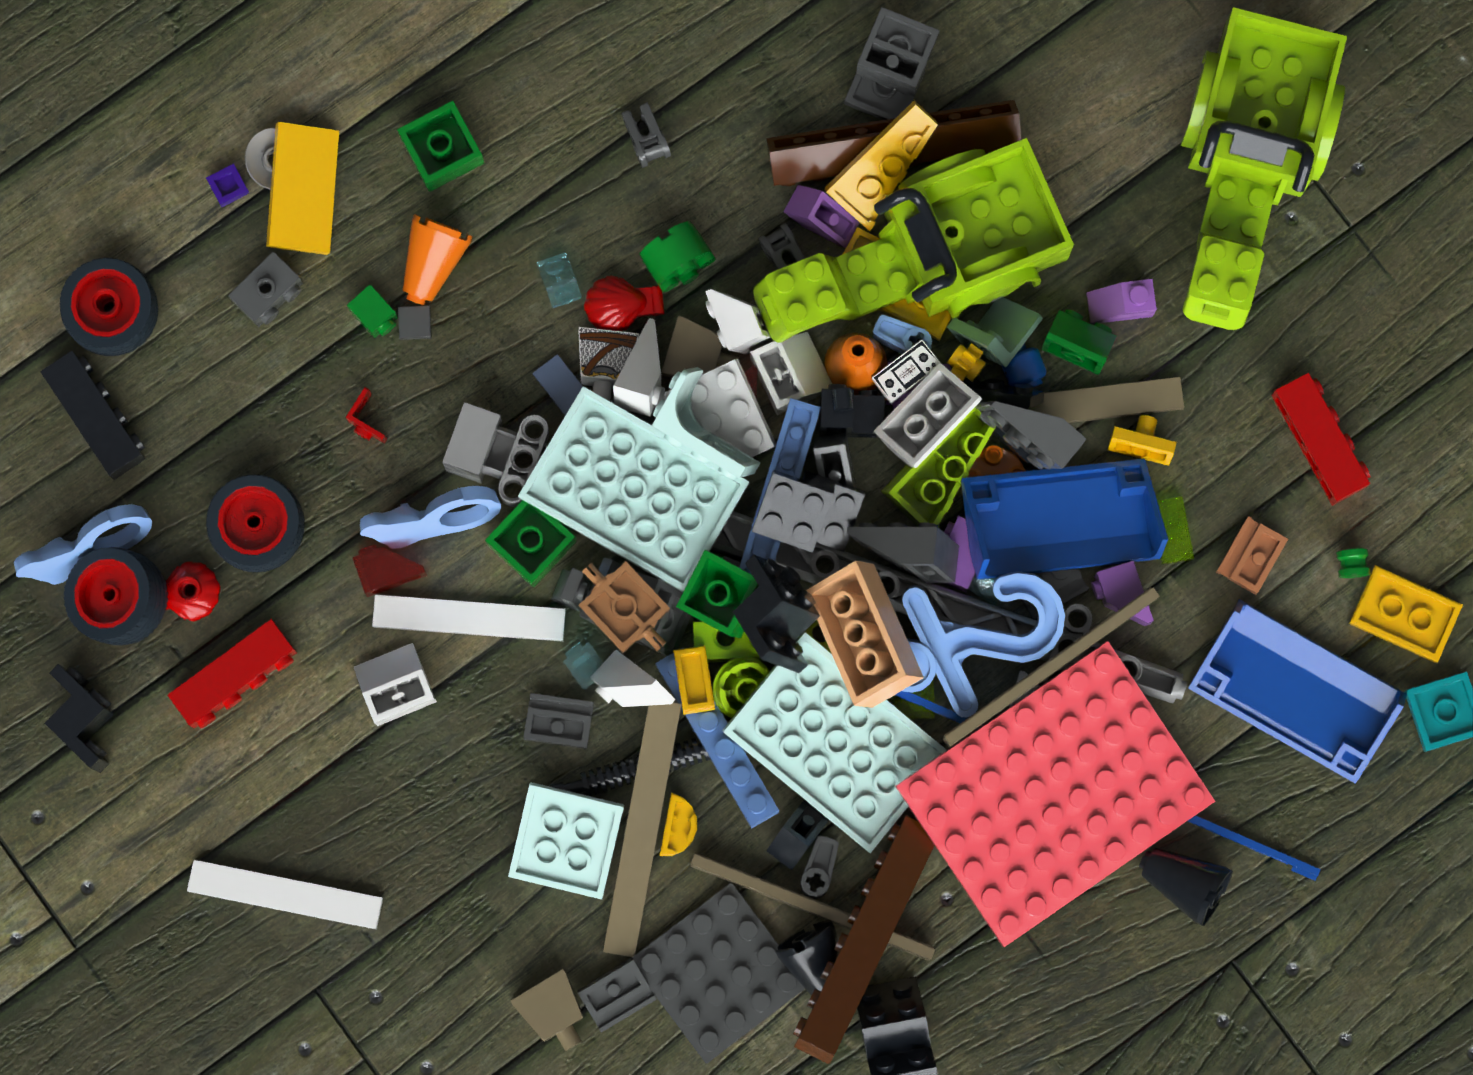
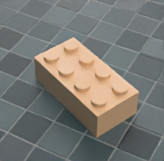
M854 561L806 590L815 600L814 606L820 615L817 621L854 706L873 708L924 678L874 564Z

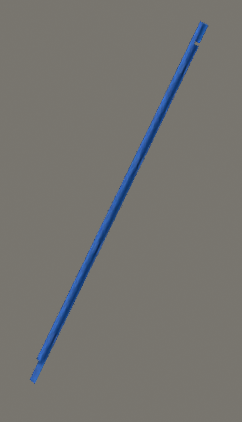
M900 691L895 694L897 697L958 723H962L968 718L961 717L950 709L910 692ZM1196 815L1188 820L1192 824L1246 846L1249 849L1285 864L1292 865L1291 871L1316 881L1321 869Z

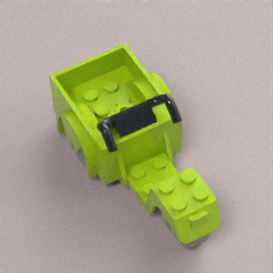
M1233 7L1224 25L1218 52L1206 50L1202 60L1204 65L1191 106V117L1181 142V146L1193 149L1188 168L1208 173L1204 187L1210 188L1198 235L1194 268L1182 308L1184 315L1190 320L1227 330H1237L1245 325L1252 306L1264 258L1262 244L1272 204L1278 206L1283 193L1301 197L1311 180L1318 181L1325 169L1337 131L1345 95V86L1336 84L1347 36Z
M1025 138L988 154L983 149L962 152L916 172L898 186L897 191L886 195L884 199L874 205L876 213L879 215L884 214L888 222L878 233L879 240L838 257L817 253L771 272L754 286V299L770 337L777 343L784 342L792 336L817 325L837 319L854 320L903 299H906L907 304L914 301H922L928 317L948 310L952 319H958L960 313L967 307L977 304H989L999 300L1002 297L1008 296L1026 282L1031 281L1033 287L1040 285L1041 278L1038 272L1068 260L1074 243L1030 143Z

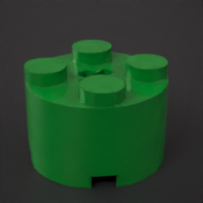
M686 221L668 230L670 234L662 239L659 236L656 237L640 252L643 263L663 293L672 290L680 281L683 285L691 283L699 276L697 270L709 266L716 260V257L691 221Z

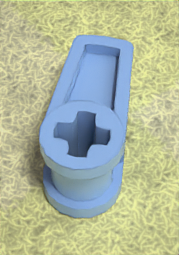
M881 315L873 330L874 339L901 355L912 347V342H916L918 339H922L931 350L932 339L928 331L895 318Z

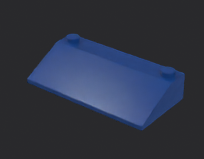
M1145 459L1070 466L1063 469H1042L967 477L961 480L969 550L977 580L997 578L1000 575L1015 571L1041 573L1121 564L1130 561L1157 560L1161 558L1168 542V536Z
M1240 599L1222 626L1188 687L1193 692L1355 784L1402 711L1407 696L1401 690Z

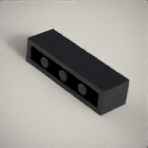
M70 351L40 372L108 475L115 480L145 460L141 453L145 446L135 432L129 435L123 426L128 423L127 419L118 406L114 409L111 408L106 400L111 395L101 381L95 384L89 375L94 370L85 356L82 355L78 358L73 351Z

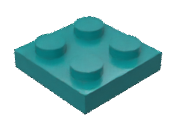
M1467 672L1404 691L1407 694L1406 699L1424 752L1473 737V688Z

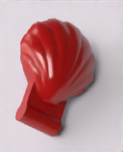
M610 275L595 281L593 286L587 291L584 311L589 322L597 329L622 332L623 330L626 331L637 317L664 315L663 292L659 286L634 288L622 277L618 278L617 276Z
M184 562L177 566L166 580L168 602L165 610L171 609L184 620L188 619L194 622L210 615L213 608L219 602L220 583L217 581L215 573L203 563Z

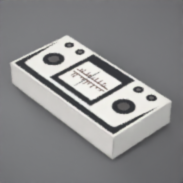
M921 340L873 376L872 381L890 404H892L920 383L940 361L925 342Z

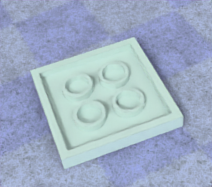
M531 782L528 788L508 877L602 899L624 804Z

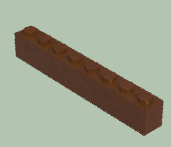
M1015 100L929 113L937 121L938 125L918 157L912 161L909 167L918 166L923 162H938L953 155L975 149H983L985 153L993 152L1022 140L1020 115ZM895 118L766 138L774 186H792L797 182L808 180L824 181L828 177L837 176Z
M905 816L901 825L894 824L887 838L888 841L892 842V845L888 852L881 851L874 865V868L878 869L879 872L875 880L870 877L868 878L860 894L866 897L862 907L855 905L847 921L852 924V928L848 935L842 932L834 948L835 951L839 952L835 963L827 962L820 977L825 980L824 986L821 991L816 988L814 989L807 1004V1007L812 1008L808 1019L800 1018L793 1035L798 1037L795 1048L827 1064H830L842 1041L935 846L921 824L908 816Z

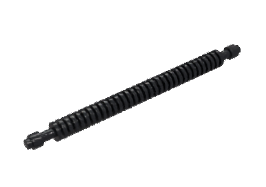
M696 738L691 739L692 746H689L688 740L683 741L685 748L682 749L680 743L675 744L677 750L673 751L670 764L673 765L675 771L679 770L677 763L680 762L682 768L687 767L685 762L689 760L690 766L695 765L693 758H697L698 764L703 762L701 758L703 755L706 761L711 760L701 742L697 744ZM639 755L636 756V763L630 757L628 758L629 765H626L625 760H620L621 767L619 768L617 762L612 763L613 770H610L609 764L604 765L606 772L602 773L601 767H597L598 774L594 775L593 769L588 770L589 777H586L584 771L580 773L582 778L580 780L563 784L562 781L550 786L574 793L586 791L587 796H592L591 789H594L596 795L600 793L598 788L600 786L603 792L608 791L607 784H610L611 790L616 789L614 782H618L619 787H623L622 780L624 779L627 785L631 784L630 777H633L635 780Z

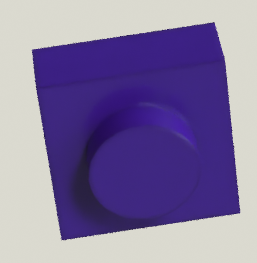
M234 163L206 177L221 207L249 194Z

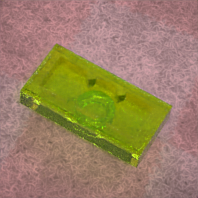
M1183 496L1157 500L1168 536V542L1161 556V564L1193 560L1194 554Z

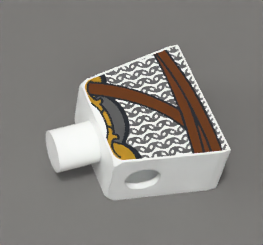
M579 327L581 384L593 386L594 393L610 401L613 385L636 344L639 333Z

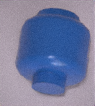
M1025 343L1007 367L1001 365L1008 385L1013 387L1014 384H1030L1036 387L1043 384L1042 378L1047 373L1039 350L1035 347L1026 348Z

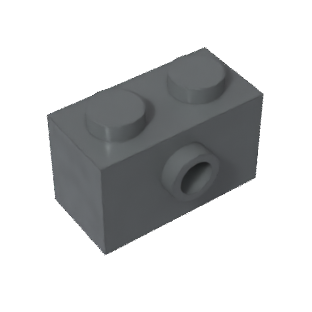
M272 252L228 296L259 328L263 323L267 325L276 318L279 313L277 309L285 301L289 303L299 295L302 290L300 286L303 282L282 259Z

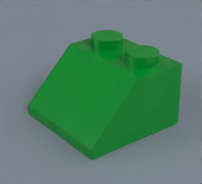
M1067 309L1063 312L1059 310L1041 350L1099 376L1117 336L1112 334V329L1106 325L1097 322L1092 325L1083 321V316L1075 311Z
M704 550L676 607L730 637L742 638L744 630L733 611L759 585L751 573L708 550Z

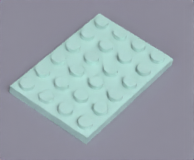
M583 386L523 486L518 498L684 592L704 550H711L749 485V481L737 477L733 480L724 476L718 471V465L711 461L704 463L690 454L692 452L690 448L683 444L679 447L664 439L665 433Z
M803 632L795 641L802 647V656L808 666L800 673L775 665L724 727L722 732L867 852L871 853L908 808L907 803L895 785L945 752L946 749L887 700L873 708L854 706L832 654L806 632Z

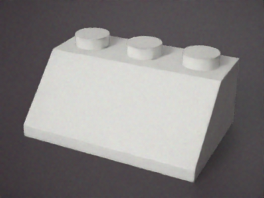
M939 363L874 432L895 455L908 466L916 469L974 409L982 398L944 365Z

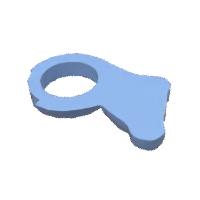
M485 486L460 487L436 497L428 504L426 510L418 511L411 508L408 503L400 504V507L388 512L370 513L360 519V535L373 538L391 549L403 548L423 539L460 532L485 524L499 514L502 506L497 493L491 488ZM478 504L463 511L448 512L463 505Z
M134 504L120 505L107 509L83 525L78 533L77 540L70 542L58 537L36 551L22 553L14 561L16 576L33 578L49 582L53 585L63 583L68 579V575L71 569L74 568V565L89 552L109 547L129 549L139 543L151 530L152 520L145 508ZM130 523L115 534L97 538L104 531L114 526Z

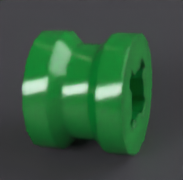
M1348 549L1336 552V558L1340 561L1341 565L1338 577L1358 578L1371 575L1370 568L1366 565V558L1369 556L1368 549Z

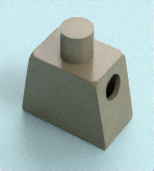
M678 316L661 374L663 379L672 380L678 371L682 372L684 369L695 367L702 369V374H705L734 359L739 360V357L722 352L724 347L717 333Z
M564 969L511 1000L512 1005L544 1042L556 1035L565 1052L582 1042L573 1025L584 1017Z

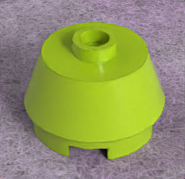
M752 657L734 658L722 665L716 672L713 680V697L719 710L728 717L733 718L770 672L767 666L760 660Z

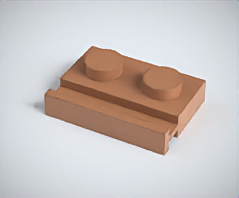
M1248 516L1216 573L1225 576L1228 580L1257 595L1287 543L1288 538L1261 523L1259 524Z

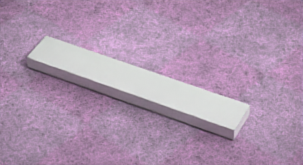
M375 595L372 627L563 641L566 609Z
M198 860L193 861L187 892L376 930L383 902L382 897Z

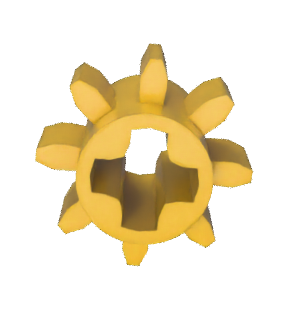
M973 343L970 344L968 349L960 344L949 358L947 364L953 367L951 372L962 382L965 378L973 382L986 365V362L981 359L984 351Z

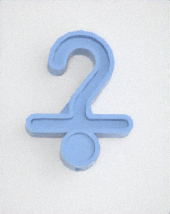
M1015 571L998 576L992 586L993 593L997 599L1004 602L1024 599L1033 603L1037 608L1038 620L1035 627L1026 634L1017 635L939 620L925 590L919 586L908 587L902 595V602L920 640L910 638L907 640L924 678L902 691L913 693L923 690L930 685L936 673L956 714L961 717L972 716L978 709V701L962 668L963 660L971 654L1019 663L1040 659L1055 647L1063 633L1065 613L1060 596L1049 582L1034 573Z

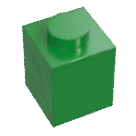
M371 285L366 287L347 304L349 311L374 339L379 334L385 336L396 326L394 322L398 318L396 312Z

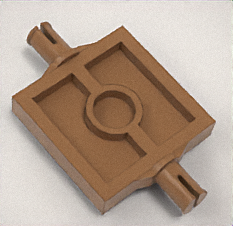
M624 562L615 572L605 577L593 563H590L588 568L596 576L587 568L582 573L595 586L591 594L579 604V607L622 653L636 641L643 638L658 652L661 647L653 638L662 647L667 642L654 628L658 620L670 610V607L627 562Z

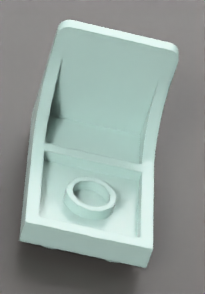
M695 367L684 369L682 372L678 371L670 381L668 388L671 389V392L667 399H662L654 410L653 416L656 419L652 426L665 433L664 439L679 447L683 444L692 450L690 454L704 463L711 461L718 465V471L730 479L734 480L736 477L742 478L755 474L760 465L759 461L707 431L697 422L692 411L691 398L703 370Z

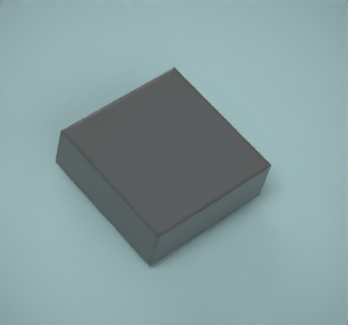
M430 305L398 307L400 340L432 339Z

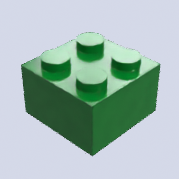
M454 101L397 129L401 141L429 192L485 164L483 156Z
M522 500L486 538L485 542L487 546L534 588L573 547L577 540L557 519Z

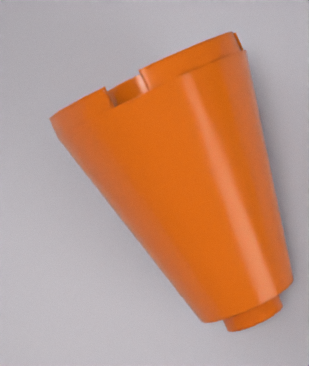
M414 214L411 223L402 291L408 293L406 299L424 305L426 300L433 301L470 245L473 236L467 233L465 239L461 238L462 233L458 229L426 218L424 223L419 222L420 215Z
M849 333L839 337L830 345L824 364L832 384L847 385V388L854 390V395H859V391L877 388L872 381V377L887 366V356L881 344L873 337L863 333Z

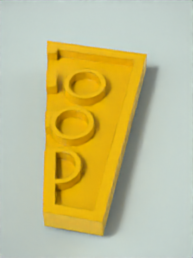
M914 100L825 187L826 193L868 231H871L879 215L876 213L874 205L884 199L886 195L893 193L898 183L903 181L910 164L918 157L937 127V121Z

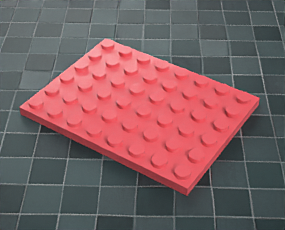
M1108 641L1086 654L895 785L1003 947H1006L1215 802Z

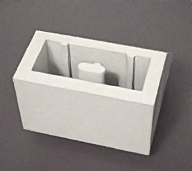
M710 289L706 291L708 297L706 307L710 316L717 320L720 328L717 331V335L724 348L727 347L730 351L749 354L751 351L774 341L770 337L756 305Z
M808 332L796 334L781 343L773 341L750 352V359L777 415L787 411L790 398L807 402L820 396L822 389H828V385L832 384Z
M413 643L354 666L363 697L373 722L377 726L437 702Z

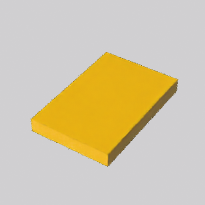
M1375 565L1349 624L1429 661L1438 663L1463 604Z

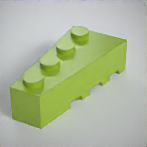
M975 407L916 469L906 464L881 490L917 527H919L920 523L940 524L943 516L954 502L953 499L961 486L962 478L968 477V472L973 463L980 456L995 429L980 419L981 412Z

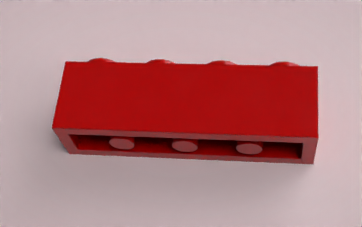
M1307 373L1276 389L1271 396L1333 506L1365 489L1370 484L1368 478L1371 476L1363 461L1358 462L1353 453L1355 446L1347 433L1343 434L1337 424L1340 422L1337 412L1331 405H1326L1322 397L1324 395L1322 385L1317 378L1312 379L1310 374Z
M270 619L167 696L190 727L196 728L199 726L202 729L216 719L214 714L221 708L230 709L242 700L240 695L247 689L256 690L268 681L266 675L275 669L282 671L293 663L294 659L292 656L297 654V652L277 624Z

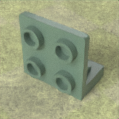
M1002 297L992 304L978 324L971 320L965 323L954 318L947 328L967 349L973 343L984 351L983 357L1007 367L1043 318L1039 313Z

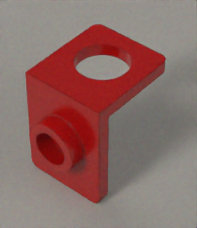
M364 387L347 414L346 419L355 426L353 431L368 441L374 437L385 444L387 441L385 435L357 419L372 395L370 390Z

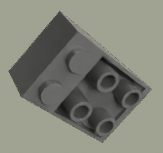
M997 401L979 402L975 406L981 412L979 417L991 428L997 426L1005 433L1003 436L1004 440L1016 449L1021 447L1029 454L1027 456L1028 461L1040 470L1043 467L1049 470L1063 469L1087 440L1065 419Z
M860 523L859 527H847V534L867 551L926 583H955L959 545L948 534L939 529L938 525L920 523L919 527H908L903 523H890L889 527H878L872 523Z

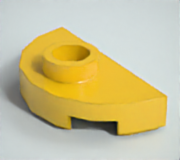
M671 793L660 856H674L685 851L693 842L697 832V816L693 807L682 796Z

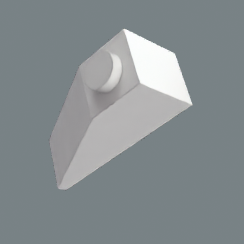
M651 318L648 319L613 385L615 405L649 417L665 394V388L661 387L655 320Z
M617 650L590 677L598 685L595 691L607 703H610L613 699L622 707L665 705L672 704L675 701V698L656 679Z

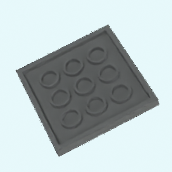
M732 882L632 957L648 983L650 990L706 1064L805 989L775 953V950H778V943Z

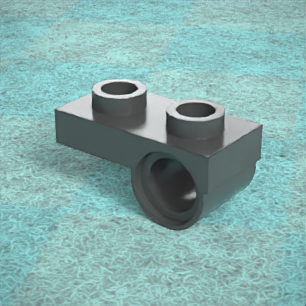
M574 568L571 571L562 569L551 600L581 612L582 609L579 607V604L587 598L592 582L582 571Z

